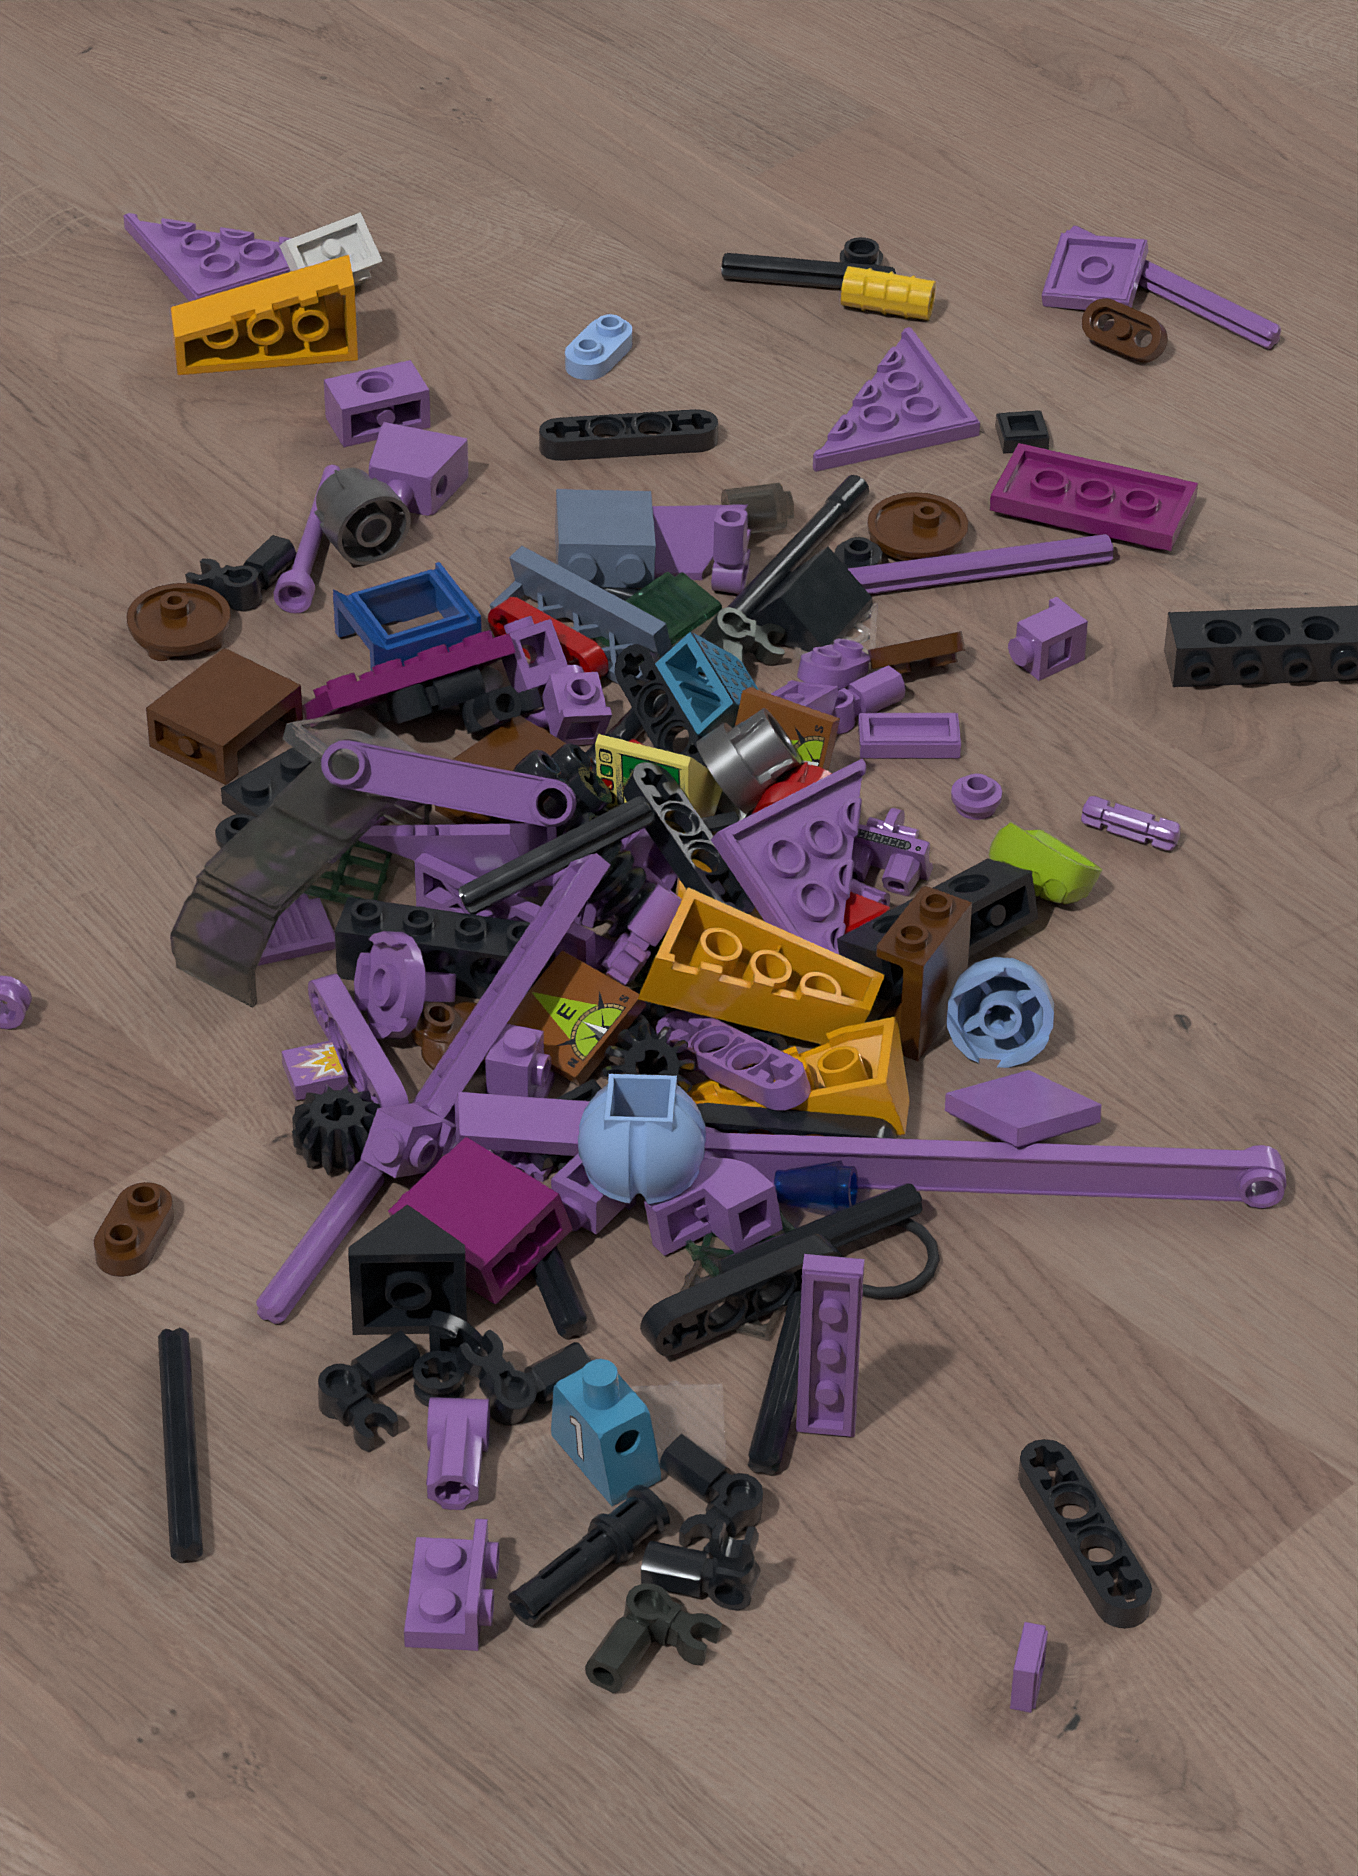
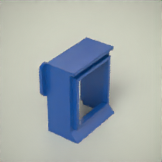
M440 562L435 563L434 570L430 569L357 591L347 596L333 589L335 633L339 638L353 633L358 634L370 650L371 671L374 666L399 658L402 665L405 666L404 661L418 656L419 652L446 644L449 652V647L463 642L464 638L482 632L480 613ZM438 611L444 618L388 635L381 626L393 621H409Z

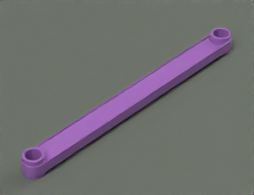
M705 1127L706 1142L703 1160L728 1158L748 1163L775 1186L890 1190L905 1183H910L914 1185L917 1191L1241 1201L1257 1208H1266L1277 1204L1283 1198L1284 1190L1287 1186L1285 1164L1281 1159V1155L1276 1149L1264 1145L1252 1146L1245 1150L1032 1143L1017 1148L1007 1142L721 1133L714 1128Z

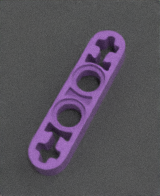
M331 974L309 981L308 993L314 1015L327 1039L335 1041L346 1072L357 1091H369L371 1099L374 1103L381 1104V1108L409 1104L407 1094L398 1075L337 974Z
M678 1009L666 1014L658 1021L656 1026L657 1033L664 1026L672 1029L671 1036L666 1042L671 1048L681 1040H685L688 1043V1048L677 1056L678 1060H693L695 1062L694 1070L769 1109L787 1110L803 1103L811 1093V1086L802 1062L715 1018ZM757 1064V1065H755V1066H753V1067H751V1068L744 1069V1068L747 1067V1066H751V1065Z

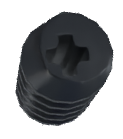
M621 840L597 852L610 866L585 903L589 905L599 900L604 902L596 913L598 921H603L612 916L616 918L615 922L608 929L610 937H616L625 932L629 935L632 932L628 929V925L656 887L654 883H645L646 872L642 867L633 866L634 857L632 853L628 850H620ZM666 933L656 947L650 944L647 949L651 951L661 946Z

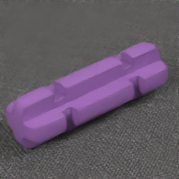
M1090 796L1084 804L1081 821L1087 826L1102 829L1104 825L1107 826L1106 831L1143 844L1150 840L1152 841V847L1165 851H1172L1178 843L1181 826L1178 822L1162 817L1158 822L1155 821V815L1119 803H1115V806L1111 807L1109 800L1097 796Z

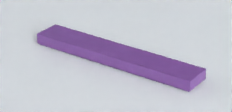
M596 853L570 862L412 1103L443 1119L446 1117L456 1101L457 1093L463 1091L609 868L610 864Z

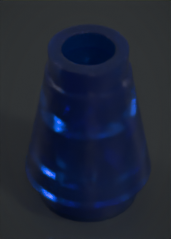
M841 1160L789 1168L787 1170H776L774 1185L778 1203H786L787 1205L832 1214L857 1203L858 1174L856 1167L844 1166Z

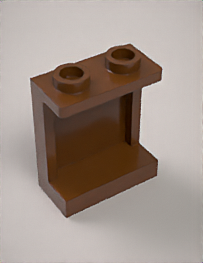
M223 648L146 707L149 747L227 785L239 775L238 750L277 720L293 727L303 722L301 685L227 648Z
M924 886L919 890L878 943L876 951L878 958L900 965L903 968L902 994L892 999L877 1020L891 1017L896 1018L903 1056L915 1061L920 1060L946 1025L948 998L959 976L968 969L972 902L928 886Z

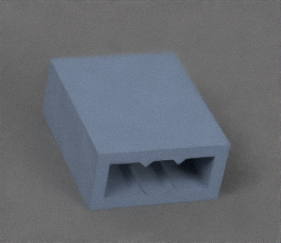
M556 489V564L598 587L654 588L656 543L651 491Z

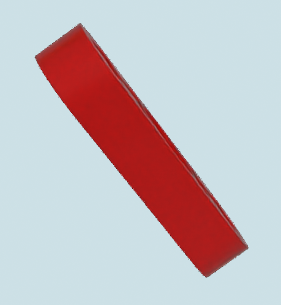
M509 597L489 611L488 623L495 637L506 634L504 625L525 617L532 616L534 624L551 619L568 665L581 666L584 672H598L600 679L608 673V659L602 648L595 641L517 597ZM522 648L525 657L531 660L530 653Z

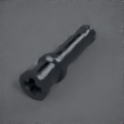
M641 1484L635 1485L626 1494L627 1500L608 1515L601 1513L595 1516L590 1522L588 1533L571 1548H568L541 1569L538 1574L508 1595V1600L511 1601L509 1606L516 1617L524 1624L534 1626L552 1608L563 1602L592 1579L600 1570L607 1567L610 1563H625L633 1556L634 1547L652 1533L662 1534L670 1526V1516L661 1499L648 1487Z

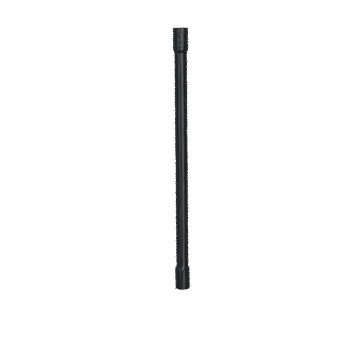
M857 475L848 476L826 499L822 508L727 607L740 610L748 618L773 590L813 552L842 520L848 518L868 497L870 490L867 482ZM704 631V632L700 635V637H702V638L705 639V636H704L705 631ZM667 693L661 694L654 701L652 707L654 717H657L667 707ZM631 707L610 731L604 735L630 741L631 739H636L644 731V728ZM594 743L585 753L588 757L592 758V764L596 766Z

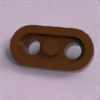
M1109 298L1098 299L1086 308L1082 316V329L1088 338L1102 347L1137 362L1147 363L1157 359L1167 346V331L1159 321L1148 314ZM1109 319H1114L1113 327L1108 331H1104V324ZM1147 335H1152L1150 344L1146 347H1141L1142 339Z
M962 631L870 649L868 654L871 669L884 668L889 665L901 674L912 671L911 661L927 658L929 668L958 662L956 652L965 651L966 649Z
M142 1182L125 1188L119 1194L94 1237L96 1264L103 1272L112 1276L125 1277L137 1274L149 1265L174 1220L172 1196L165 1187L156 1183Z

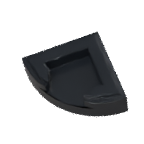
M433 1310L429 1322L430 1352L437 1350L448 1351L456 1355L459 1346L466 1342L476 1355L488 1356L480 1344L483 1336L473 1326L454 1315Z

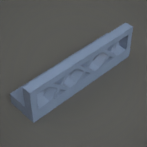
M521 546L509 557L515 581L490 604V608L493 609L509 597L520 599L527 595L538 601L537 609L554 619L567 617L573 620L574 627L570 628L584 636L608 639L610 647L602 648L609 664L608 673L605 677L616 683L618 681L614 673L615 663L619 654L626 647L639 644L659 653L661 657L672 649L665 622L524 546ZM640 670L636 677L648 682L649 680L644 677Z

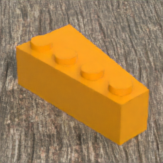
M349 255L171 307L177 375L358 360L355 284Z
M687 888L653 961L638 999L823 1045L829 1042L826 1033L845 1026L865 1023L885 975L691 888Z

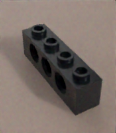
M1358 605L1168 612L1164 653L1172 686L1197 687L1357 681Z
M987 858L933 887V889L972 902L968 957L1039 919L1032 871ZM912 899L837 938L839 955L885 975L876 997L886 1001L902 994L903 968L900 965L878 958L876 956L877 945Z
M348 896L334 931L337 975L340 979L354 981L360 953L371 952L374 943L369 938L373 934L383 931L403 932L411 936L419 947L425 972L456 974L455 996L481 999L528 928L530 922ZM555 950L550 956L545 966L543 967V969L541 970V972L539 973V975L537 976V978L535 979V981L533 982L530 989L534 986V984L538 981L542 974L555 960Z

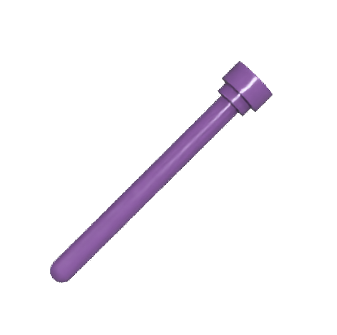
M328 465L324 469L318 490L323 482L335 473L334 470H341L338 466ZM316 496L292 569L283 573L278 578L274 590L276 604L282 610L289 613H301L307 610L315 593V584L310 577V573L324 533L320 528L321 522L314 513L317 510Z

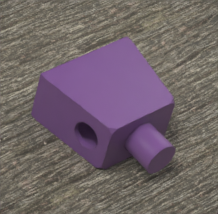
M384 422L370 459L369 477L371 479L376 478L378 481L389 485L407 506L409 512L426 516L433 515L468 478L467 438Z

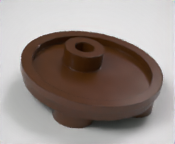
M909 492L890 496L877 503L868 515L867 528L870 534L869 540L877 544L882 552L894 558L908 561L953 554L964 543L968 533V519L965 512L956 503L947 498L930 493Z
M191 583L166 584L142 593L131 603L126 616L127 627L133 639L140 646L147 649L148 656L156 661H167L174 656L190 655L201 651L211 652L220 649L224 645V635L227 632L231 619L229 604L222 595L211 588Z

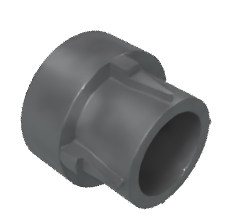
M345 468L339 471L334 470L335 473L323 482L316 496L317 510L314 513L321 522L320 528L342 557L352 564L368 565L386 559L402 545L409 532L411 518L407 506L389 485L378 481L376 478L371 479L361 469Z
M765 708L744 722L742 721L734 728L727 723H723L696 742L698 751L710 773L728 798L743 813H747L755 808L764 792L777 779L802 763L798 751L784 729Z

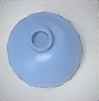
M992 957L974 963L959 976L948 998L947 1028L952 1041L968 1059L979 1063V1058L1001 1060L997 1067L1010 1068L1029 1062L1044 1050L1049 1040V1034L1053 1029L1054 1001L1046 980L1032 966L1014 958Z

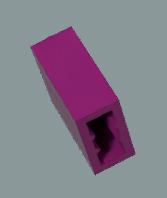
M467 1137L458 1143L448 1154L444 1155L409 1191L405 1192L388 1210L391 1217L408 1204L465 1244L466 1286L495 1305L573 1230L559 1193Z

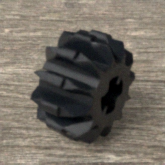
M646 1022L641 1023L638 1027V1040L627 1029L618 1034V1039L623 1049L617 1046H608L604 1053L610 1061L618 1065L604 1068L601 1071V1076L603 1079L608 1080L609 1074L638 1075L636 1068L645 1058H650L653 1060L651 1066L657 1063L660 1067L661 1072L657 1075L677 1076V1085L688 1093L692 1088V1083L678 1074L692 1072L695 1069V1062L689 1059L678 1060L677 1056L688 1048V1043L685 1040H681L671 1048L666 1043L671 1036L672 1029L670 1027L664 1026L656 1039H653L652 1029L649 1023Z
M326 1084L321 1095L306 1093L305 1101L303 1104L295 1106V1113L292 1117V1139L297 1155L303 1156L308 1168L323 1165L327 1175L336 1168H344L350 1174L355 1164L361 1161L377 1109L381 1108V1104L374 1103L369 1091H361L354 1094L350 1084L346 1085L342 1090H333Z

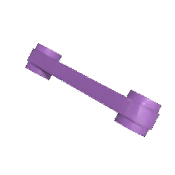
M341 740L331 744L325 750L321 759L325 778L331 784L341 788L546 827H558L565 824L576 810V796L573 790L566 783L556 779L352 740ZM341 749L352 750L359 759L358 772L350 779L339 777L332 767L333 757ZM555 788L565 795L567 809L561 817L549 818L540 811L538 799L545 789Z

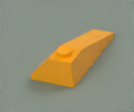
M895 1017L836 1029L826 1033L828 1043L798 1054L795 1046L782 1051L803 1063L811 1086L809 1097L800 1105L787 1110L876 1117L891 1123L896 1129L897 1136L906 1133L910 1100L899 1027ZM712 1079L693 1085L687 1093L696 1104L715 1103L767 1108ZM754 1129L748 1132V1134L774 1135L768 1130ZM731 1130V1133H737V1130ZM809 1134V1135H806V1136H823V1135H820V1134Z

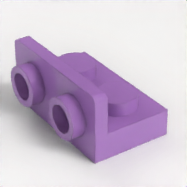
M475 1519L473 1540L416 1537L404 1628L405 1647L478 1651L481 1626H492L494 1589H485L486 1578L497 1579L499 1569V1542H489L488 1519Z

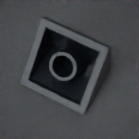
M827 546L794 569L754 610L748 619L755 620L758 626L770 623L781 626L785 629V635L778 643L810 652L815 647L833 645L834 640L842 639L873 606V601L870 594Z
M408 1204L348 1247L353 1335H393L399 1330H402L405 1334H429V1322L433 1310L449 1313L468 1323L465 1244Z

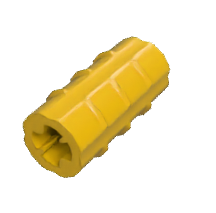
M848 266L841 288V305L861 308L862 311H878L884 315L887 313L901 315L906 319L912 317L929 320L934 307L936 281L916 278L915 275L911 277L897 275L893 271L886 273L874 271L872 268L863 269Z

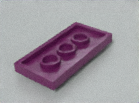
M1018 443L991 493L990 510L1004 513L1014 518H1026L1052 524L1058 528H1070L1097 535L1106 534L1110 539L1115 538L1141 544L1151 549L1171 551L1196 501L1198 483Z
M491 630L464 638L463 642L449 647V652L446 644L419 652L418 656L404 661L405 666L402 665L400 658L372 667V671L359 675L358 681L355 673L326 682L327 685L313 690L315 698L302 705L307 725L385 701L389 693L423 682L425 684L427 681L477 666L479 670L490 667L516 652L510 633L493 638Z

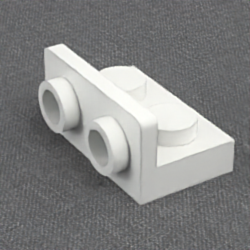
M361 212L286 240L280 245L290 271L349 255L355 286L371 279L372 276L369 271L382 262Z

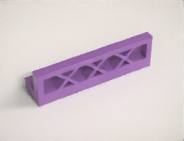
M422 853L415 860L416 906L470 914L459 896L458 889L478 877L436 857ZM512 895L476 915L531 923L541 907L517 895ZM573 922L556 947L555 958L563 950L603 973L606 968L601 964L615 942Z

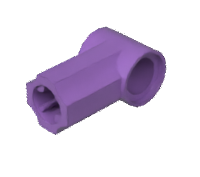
M431 1397L429 1399L427 1446L428 1451H430L426 1481L427 1498L439 1503L443 1509L464 1510L467 1504L478 1500L482 1452H488L489 1399Z

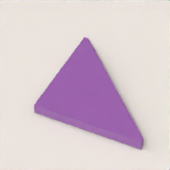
M128 213L123 215L126 231L189 301L291 272L280 249V245L292 238L279 236V242L254 239V233L220 227V233L196 230V224L162 218V224L140 221L137 214Z
M908 327L901 333V340L896 347L890 348L879 363L877 373L872 380L866 381L855 396L853 405L848 413L842 415L831 429L827 442L822 449L815 451L813 454V469L817 472L979 436L980 422L912 328Z
M863 759L718 831L711 839L765 922L836 954H839L837 938L845 934L846 928L845 923H843L846 900L850 897L854 861L851 860L854 837L858 835L862 799L859 796L862 776L866 773V763Z

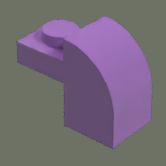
M704 1159L699 1166L697 1178L684 1192L669 1200L647 1204L644 1201L653 1246L664 1256L711 1232L734 1253H737L783 1229L775 1185L753 1166L735 1159Z

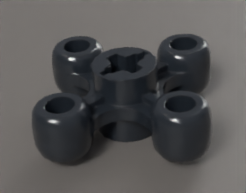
M573 743L564 744L551 756L542 750H534L526 755L513 769L514 772L562 781L573 790L576 796V810L565 824L558 826L563 831V834L621 805H615L610 809L606 808L612 801L610 790L599 776L592 772L593 764L588 755ZM555 788L545 789L539 798L545 794L549 795L543 802V808L549 818L561 817L567 809L565 795Z

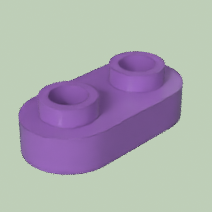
M836 639L833 645L815 647L813 651L803 654L800 659L797 677L806 683L838 686V689H841L867 676L870 658L867 653L862 651L863 646L860 643L847 639Z

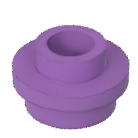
M970 774L958 779L953 784L951 799L960 815L972 820H981L994 814L1002 800V789L995 780L986 775Z

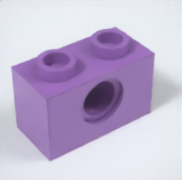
M411 360L324 379L326 419L343 447L377 440L384 422L417 429L431 428L429 389Z

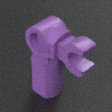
M718 508L714 519L713 559L715 561L711 580V588L714 591L740 594L746 586L751 550L747 549L751 530L747 529L748 512L741 508Z
M888 665L848 684L846 689H838V698L832 712V716L840 718L837 734L851 730L855 725V717L859 713H875L902 700L905 696V684L901 674Z
M658 883L628 925V929L632 932L629 936L623 933L604 958L601 965L608 970L606 975L624 986L635 979L651 954L647 947L650 944L654 947L657 946L669 929L682 898L662 884Z

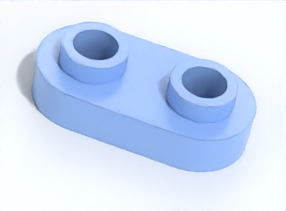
M613 314L603 315L592 321L565 349V369L567 373L574 378L582 380H594L605 376L631 350V324Z

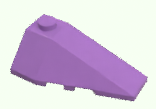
M533 823L347 826V836L414 861L422 853H426L476 877H480L557 838L556 827H546ZM553 875L514 895L519 897H538V886H553Z

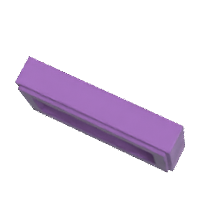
M859 713L860 758H960L961 740L958 713Z

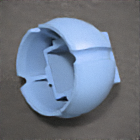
M609 1074L608 1084L596 1093L584 1109L579 1124V1157L585 1167L590 1183L609 1198L630 1203L636 1194H642L647 1204L669 1200L689 1188L699 1174V1166L705 1154V1123L696 1103L677 1085V1076Z

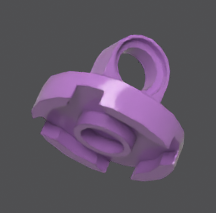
M383 931L375 933L369 938L374 945L370 953H360L354 978L355 1004L359 1011H367L370 1021L368 1026L376 1039L407 1037L417 1025L423 1010L424 1001H455L456 974L425 972L421 951L411 936L403 932Z

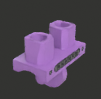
M891 808L885 821L869 817L866 825L859 824L858 835L854 837L851 860L854 861L852 878L864 882L870 866L885 869L882 877L883 887L889 892L909 896L919 879L928 881L933 865L929 862L930 843L918 839V829L904 826L905 813L903 810Z

